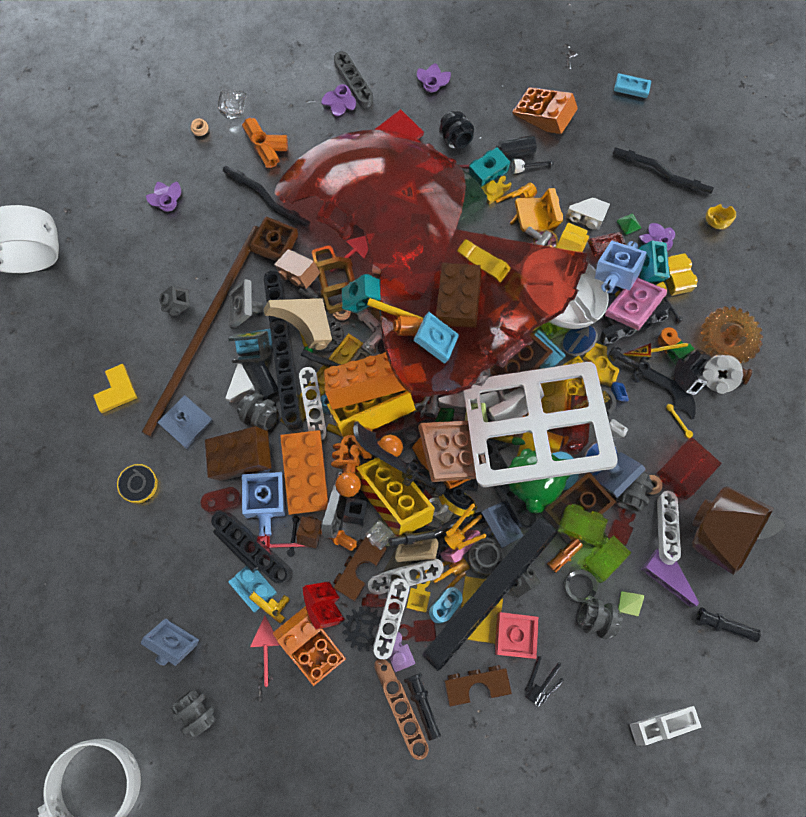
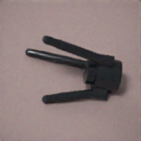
M541 656L537 657L529 683L525 688V691L528 692L525 697L538 707L541 703L544 704L547 698L564 681L563 678H560L547 692L545 691V688L561 666V663L558 662L540 687L535 684L533 687Z

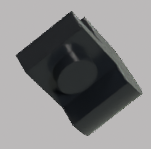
M697 349L689 356L687 361L680 358L676 363L674 370L675 380L686 393L696 395L708 382L699 372L712 358L707 352Z
M361 490L356 495L347 497L343 517L344 523L363 526L368 499Z

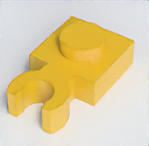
M506 176L500 177L497 183L492 180L479 188V194L489 205L495 202L496 199L501 198L504 194L503 191H508L511 188V182L506 185L503 184Z
M427 581L425 584H416L417 589H410L406 609L426 613L431 592L425 591V588L429 586L430 581Z

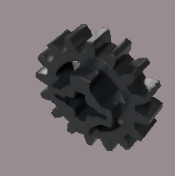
M360 606L359 612L352 609L353 615H346L349 621L348 623L343 622L342 625L347 627V630L342 631V634H348L345 641H352L351 648L357 645L358 651L361 652L362 647H365L366 651L369 652V646H373L375 641L372 635L373 628L377 625L379 627L381 616L377 617V609L372 613L370 606L367 607L366 611ZM361 615H369L373 619L364 620ZM355 620L357 623L356 629L351 632V624ZM359 620L362 622V624L364 623L365 626L369 624L370 627L368 628V632L370 637H368L367 634H365L364 632H359V630L361 629V624L359 623ZM363 637L367 639L368 643H360L355 639Z

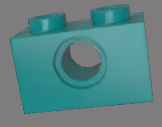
M496 147L492 151H487L480 159H475L470 163L468 176L481 188L490 181H495L507 173L510 161Z
M651 240L638 248L647 252L642 271L640 272V279L656 285L670 278L667 243Z
M364 274L343 287L342 309L359 313L369 307L367 305L369 298L380 301V279Z

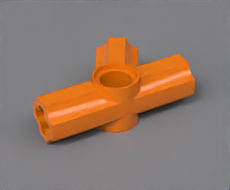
M250 117L246 119L242 124V128L250 139L255 152L260 156L266 168L275 167L280 162L275 151L288 150L287 135H266L255 118Z

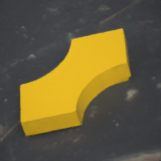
M595 343L594 347L584 354L583 359L595 364L600 384L612 387V383L616 382L620 369L609 361L607 346Z

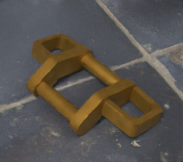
M330 245L312 250L313 260L320 271L318 278L321 285V296L325 300L328 313L332 314L344 310L342 309V303L330 306L328 298L342 294V288L355 280L352 260L350 258L336 257ZM324 253L332 255L330 259L317 261L318 255ZM338 267L345 269L348 282L328 286L324 271Z

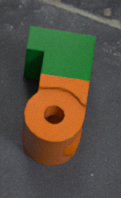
M671 327L664 328L657 339L660 347L683 343L678 338L676 330ZM688 344L687 347L664 351L676 365L680 358H687L695 349L691 344Z

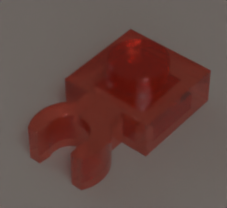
M625 508L619 513L620 521L617 519L613 521L607 535L608 539L622 546H626L633 531V527L629 526V523L634 521L636 514L633 513L630 518H626L624 515L626 512Z
M432 619L413 621L414 627L407 624L400 625V629L406 628L408 630V635L402 636V640H410L413 636H415V642L434 641L436 638L435 622Z

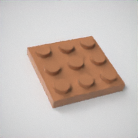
M468 421L421 423L418 426L432 482L476 479ZM478 455L479 464L486 463L484 455Z

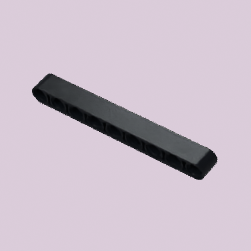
M274 270L266 272L264 275L266 301L268 302L274 297H279L277 300H285L283 283L279 273ZM269 316L282 419L289 430H295L302 425V415L289 323L284 319ZM279 330H284L281 334H277ZM281 347H287L284 351H279ZM283 364H289L287 368H281ZM291 381L289 386H283L285 382ZM288 399H294L293 403L286 404V401ZM290 417H297L294 422H288Z
M543 517L539 518L424 651L422 656L437 671L447 664L555 538L558 530Z

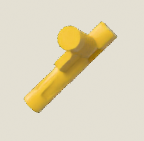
M254 591L250 594L248 598L279 624L284 620L285 617L280 612L287 605L286 603L290 601L287 596L283 595L279 603L274 599H270L267 603ZM275 610H277L276 617L272 614V612Z

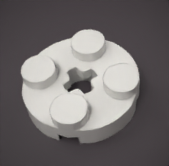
M716 355L704 366L703 376L708 381L706 385L711 390L724 394L733 391L740 385L743 369L741 363L735 357ZM718 370H727V377L720 378Z

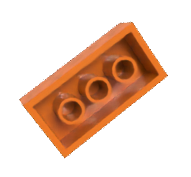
M398 349L324 369L325 393L332 410L408 390L405 369Z
M321 431L280 435L289 515L326 511L329 497Z

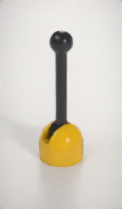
M664 282L657 284V286L667 290ZM665 296L663 299L665 302H668L672 307L671 311L675 316V321L677 323H681L683 321L682 316H679L677 314L672 304Z

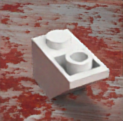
M590 198L570 205L566 218L572 222L584 224L590 229L599 230L610 204L596 198Z

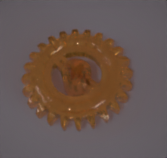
M724 306L723 309L717 308L715 312L709 314L710 317L705 318L706 323L702 325V328L705 330L701 332V335H707L702 339V342H709L704 348L712 347L709 355L716 352L717 355H730L735 357L740 363L743 360L747 363L750 358L753 359L760 352L759 347L763 345L760 340L764 336L759 333L763 330L757 327L760 324L758 321H753L755 316L749 317L748 311L743 313L742 308L736 311L734 306L730 310L727 306ZM735 323L739 325H731L724 332H720L723 324ZM742 337H746L743 345L734 346Z

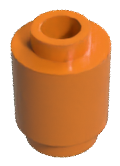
M398 316L397 320H394L393 330L400 336H416L423 320L415 316Z

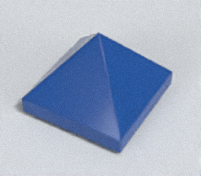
M613 382L611 392L616 400L629 401L624 384Z

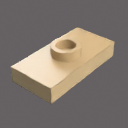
M435 538L417 541L412 545L405 546L400 544L398 545L395 558L397 562L436 559L439 543Z

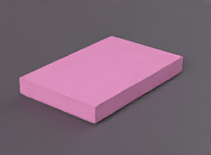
M637 277L630 290L623 289L606 310L605 316L639 331L666 296L667 290Z

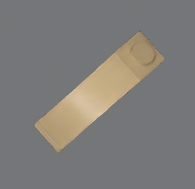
M323 298L269 300L264 307L265 316L278 317L295 326L305 338L308 348L321 350L326 348L331 342L332 337Z

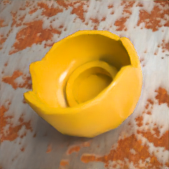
M719 204L715 207H710L706 212L707 224L718 230L727 229L736 218V211L732 206L723 208L722 204Z

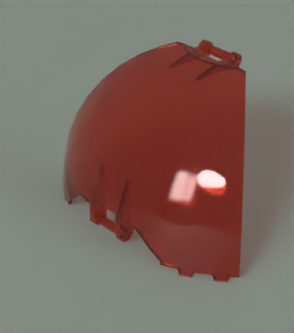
M361 130L328 139L310 149L285 172L275 186L274 193L277 196L281 194L280 200L283 203L288 200L291 204L310 197H319L324 201V204L318 212L316 220L328 225L343 240L351 236L356 224L364 230L372 259L371 263L383 271L381 276L389 281L393 278L405 285L404 290L411 295H414L415 292L423 295L442 262L454 235L464 202L466 185L464 171L456 165V160L448 158L436 150L432 144L427 143L425 145L418 139L399 132ZM335 207L349 216L343 227L329 218Z
M416 224L412 227V231L395 244L391 243L387 246L388 251L395 260L380 271L381 300L379 302L423 318L428 312L436 317L442 263L473 265L457 252L465 239L499 260H503L511 269L501 283L481 270L482 276L476 328L448 326L459 336L450 358L445 364L414 341L415 336L397 335L396 331L393 330L394 320H397L398 316L380 310V324L385 352L395 377L403 388L412 395L426 397L441 394L453 395L459 394L460 391L471 389L481 372L492 367L494 364L504 367L515 354L525 346H530L533 343L530 334L535 328L565 312L568 304L575 299L579 291L577 285L581 275L586 273L588 253L442 226L437 227L426 236L424 230ZM417 236L420 243L402 256L399 249Z

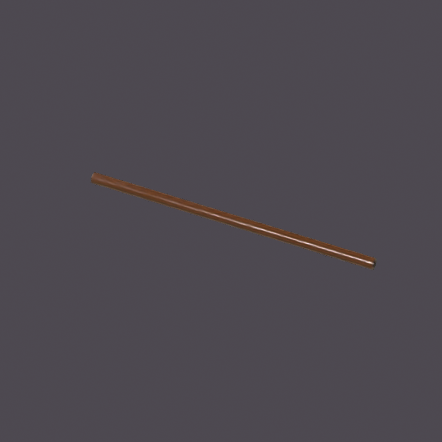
M254 225L144 426L143 434L151 436L157 422L161 418L251 251L250 243L259 228L258 226Z

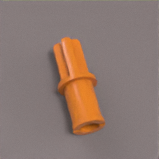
M338 530L335 538H329L335 545L339 544L350 551L357 546V541L346 535L343 530Z
M574 538L563 550L560 549L559 553L547 565L553 572L557 573L564 564L571 561L570 558L582 548L583 544L577 538Z

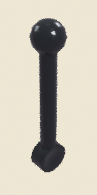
M297 515L292 518L294 523L291 543H295L297 523L300 521ZM290 547L287 551L289 557L295 555L294 547Z

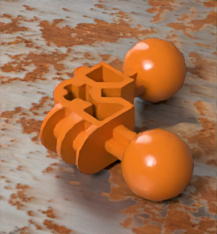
M390 434L377 441L379 446L396 457L401 455L403 443L397 436ZM347 435L341 440V443L333 445V449L336 451L332 453V458L335 461L331 463V466L343 469V473L338 476L335 484L338 493L345 497H352L359 492L361 487V481L355 474L356 467L360 466L361 463L358 456L361 455L364 459H372V454L361 447L354 435Z

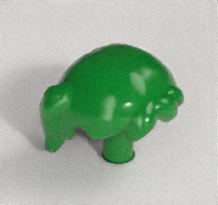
M529 448L522 450L520 456L513 458L509 468L535 465L537 463L536 451ZM551 454L553 461L567 460L559 459L555 455ZM570 475L511 483L509 487L515 496L525 502L526 509L529 512L541 513L546 505L553 503L563 492L566 480L569 479Z

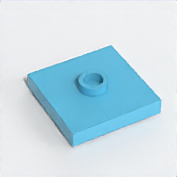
M428 312L423 318L414 341L445 364L450 358L459 334Z

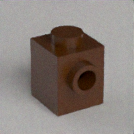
M302 516L296 534L297 544L316 549L321 535L322 521L312 516Z

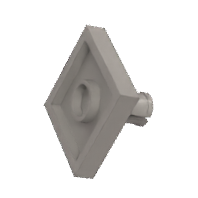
M244 279L229 292V327H238L252 316V312L258 314L262 312L263 303L252 301L251 280Z

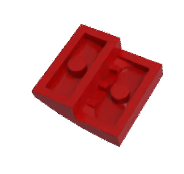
M330 581L309 584L303 587L305 606L316 630L339 625L345 620L335 604L340 597Z

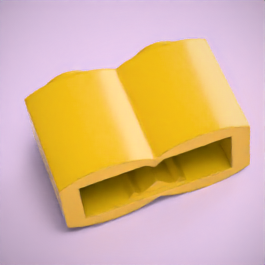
M568 222L556 248L577 256L578 252H583L590 237L587 235L588 230Z
M685 253L668 257L670 278L666 279V283L671 296L692 292L697 287L698 281L696 275L691 270L692 262Z

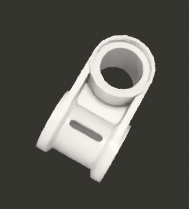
M431 498L429 500L431 504L435 503L440 508L439 512L433 514L432 519L438 521L441 525L448 522L452 515H454L453 518L461 517L449 511L448 505H442L439 498Z

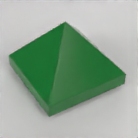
M633 213L617 220L625 236L642 228Z
M440 408L435 421L453 422L455 409Z

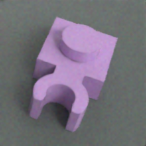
M400 632L397 633L393 651L389 657L395 672L415 664L408 644L403 646L401 644L402 635Z

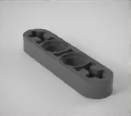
M344 51L335 53V67L360 106L370 107L373 104V93L350 56ZM352 70L354 74L346 75L345 72ZM355 83L362 84L360 88L353 87Z
M338 469L323 519L321 532L324 538H335L337 536L347 502V497L339 494L335 485L338 476L343 473V469Z

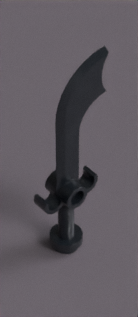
M613 347L610 350L608 357H610L611 361L614 362L617 359L634 368V373L632 374L633 382H640V379L636 377L637 375L639 377L643 376L662 386L672 394L674 409L684 411L690 419L695 418L696 405L693 396L686 393L676 381L650 368V364L644 361V359L648 361L652 357H641L638 363L620 353L621 348Z
M354 422V436L361 447L403 472L402 478L404 480L402 484L409 486L416 479L434 489L433 495L442 496L447 486L444 485L443 481L438 483L432 482L430 478L419 473L421 465L419 460L414 458L408 464L390 454L377 443L376 432L365 429L359 422Z

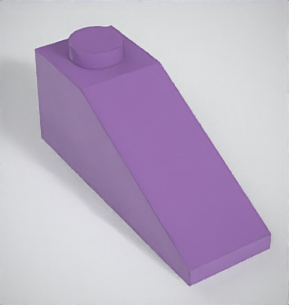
M659 549L655 550L641 570L690 608L697 606L699 601L677 561L672 565H667L660 559Z

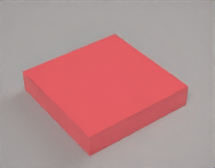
M498 612L495 655L536 659L539 617Z

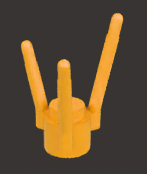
M529 182L518 190L496 199V203L518 195L520 198H534L537 194V189L533 183ZM517 214L511 220V225L518 219Z
M471 504L453 527L446 532L447 535L444 539L453 550L456 548L461 550L465 546L486 537V534H482L465 542L463 541L466 539L464 533L482 519V515L476 517L463 529H457L475 507V504Z
M463 557L456 563L442 562L443 566L449 565V570L442 573L433 582L436 583L451 573L454 576L458 574L446 589L453 587L461 578L466 576L465 572L470 569L467 561Z

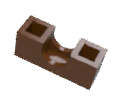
M368 536L364 540L360 538L356 544V553L353 557L349 556L344 564L346 569L342 574L338 573L333 581V584H335L334 589L353 602H356L366 586L363 581L357 578V568L364 563L371 564L377 568L387 552L386 547Z
M497 665L488 667L489 672L481 673L480 669L468 671L469 676L460 677V673L447 675L448 680H444L448 706L471 703L469 690L476 683H481L487 688L489 698L512 694L507 669H501V666Z

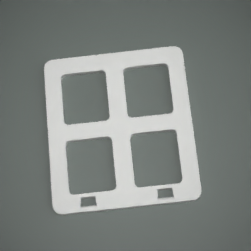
M576 363L472 379L464 383L463 389L477 483L481 487L608 470L616 467L618 461L594 363ZM573 378L583 379L589 405L587 408L547 414L543 412L538 389L540 383ZM514 387L524 388L528 416L487 423L483 421L480 393ZM470 401H477L478 409L471 410ZM587 423L593 425L599 455L562 461L552 460L547 430ZM526 432L532 433L537 457L535 465L492 470L490 468L486 442L488 438ZM478 455H485L486 463L479 464Z

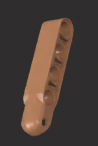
M377 659L374 663L375 672L408 750L413 758L418 760L424 759L428 754V744L402 684L397 680L391 664L386 659ZM382 665L387 666L386 671L381 670ZM391 681L396 682L399 686V690L395 694L388 693L386 688L387 684ZM402 701L407 704V711L404 714L396 712L395 705L398 702ZM407 722H413L416 725V730L413 734L405 733L404 725ZM418 742L425 746L424 752L420 755L413 752V746Z

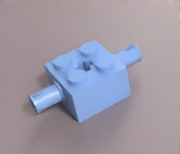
M611 241L597 264L595 279L604 282L601 286L604 292L609 288L607 293H611L615 286L627 290L632 288L642 271L647 253L639 250L636 242L631 246L633 241L628 242L627 245Z
M270 469L260 471L258 474H242V514L245 518L259 519L258 536H265V534L271 536V518L286 516L285 477L282 472L270 473ZM266 492L268 495L262 499L261 496Z

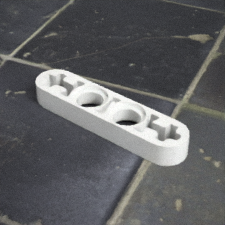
M305 367L300 371L299 379L308 430H316L315 425L311 426L310 422L322 420V425H318L319 429L324 432L322 434L323 440L327 435L317 374L313 368ZM305 371H309L310 374H313V377H311L310 380L311 384L315 383L316 386H308L304 388V384L308 385L306 378L302 377L306 374ZM310 389L315 390L317 393V397L314 400L306 398V392ZM317 408L320 411L318 419L310 418L309 412L311 409Z
M664 491L657 498L659 556L662 562L672 565L681 557L678 498L673 492ZM664 514L671 516L672 522H668ZM665 532L672 534L673 540H669L665 536Z
M431 559L373 575L368 581V589L375 595L387 593L392 582L391 575L393 574L406 580L409 586L434 580L440 577L444 566L439 559ZM431 564H433L434 567H438L436 573L434 572V570L427 571L425 574L424 570H428L431 567ZM410 570H418L420 573V578H412L410 576ZM386 579V583H383L380 588L377 585L374 586L375 581L381 583ZM403 582L399 583V585L394 586L396 590L405 587L402 586Z
M402 578L394 579L391 582L373 645V652L379 659L390 657L395 644L409 593V584ZM400 582H403L402 586L405 587V590L400 591L399 594L400 598L403 597L402 601L391 598L392 594L396 596L397 590L394 586L399 585ZM392 602H396L400 606V610L396 614H391L388 611V606ZM385 623H392L394 625V631L391 634L383 632L382 628ZM380 636L391 639V642L386 640L385 647L388 651L383 652V655H380V651L377 649L378 646L381 647L383 644V639H379Z

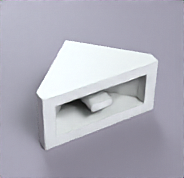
M239 363L225 398L228 404L231 405L241 401L247 394L252 395L256 393L242 364Z

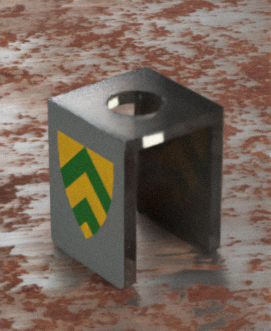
M268 332L239 333L228 338L229 342L258 339L260 353L239 355L232 360V363L264 361L271 356Z

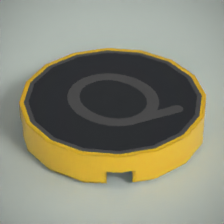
M134 464L127 467L121 472L117 481L119 494L123 499L131 503H143L154 496L158 485L155 473L143 464Z
M446 487L442 496H439L441 504L448 505L449 511L456 515L462 516L471 504H475V507L467 517L470 514L473 516L477 510L475 501L466 493L461 498L454 497L453 488L448 489Z

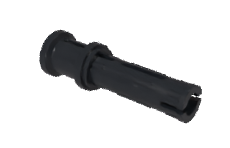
M703 607L697 612L695 622L698 626L705 625L712 628L713 631L718 632L722 630L754 642L760 640L761 630L728 620L722 614L708 612Z
M419 673L404 679V682L408 684L411 693L410 699L416 703L428 740L431 741L440 737L441 733L427 699L428 690H425L421 680L422 674Z

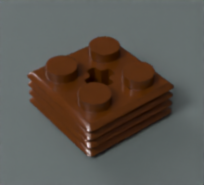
M265 216L250 243L251 251L277 262L288 249H292L298 237V231L294 227Z

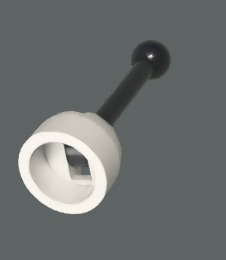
M513 159L511 163L513 174L523 172L525 167L543 165L551 167L554 165L552 159L547 162L525 163L522 159Z

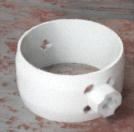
M1 206L0 272L30 273L53 265L57 261L59 253L57 228L53 218L47 212L30 206Z
M92 739L71 746L56 759L46 776L44 784L45 804L37 808L39 811L38 817H74L68 811L63 801L61 791L62 778L70 760L80 750L89 745L109 750L123 765L127 779V790L124 802L115 817H126L138 798L141 786L140 768L134 755L120 743L109 739Z

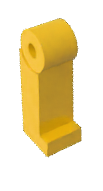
M466 239L457 250L460 255L473 265H481L482 271L500 283L511 269L506 262L501 259L499 260Z

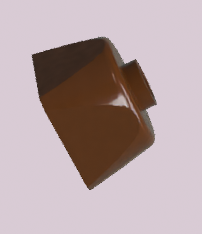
M726 486L722 488L713 501L705 499L700 506L692 523L693 526L698 528L692 547L696 552L734 575L744 565L774 508Z

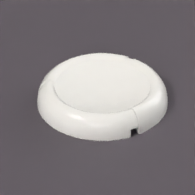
M554 248L542 249L527 259L521 273L522 291L530 307L547 322L562 328L580 329L597 322L606 312L609 299L607 290L604 292L601 289L604 282L595 279V268L583 258L578 262L574 259L575 255Z

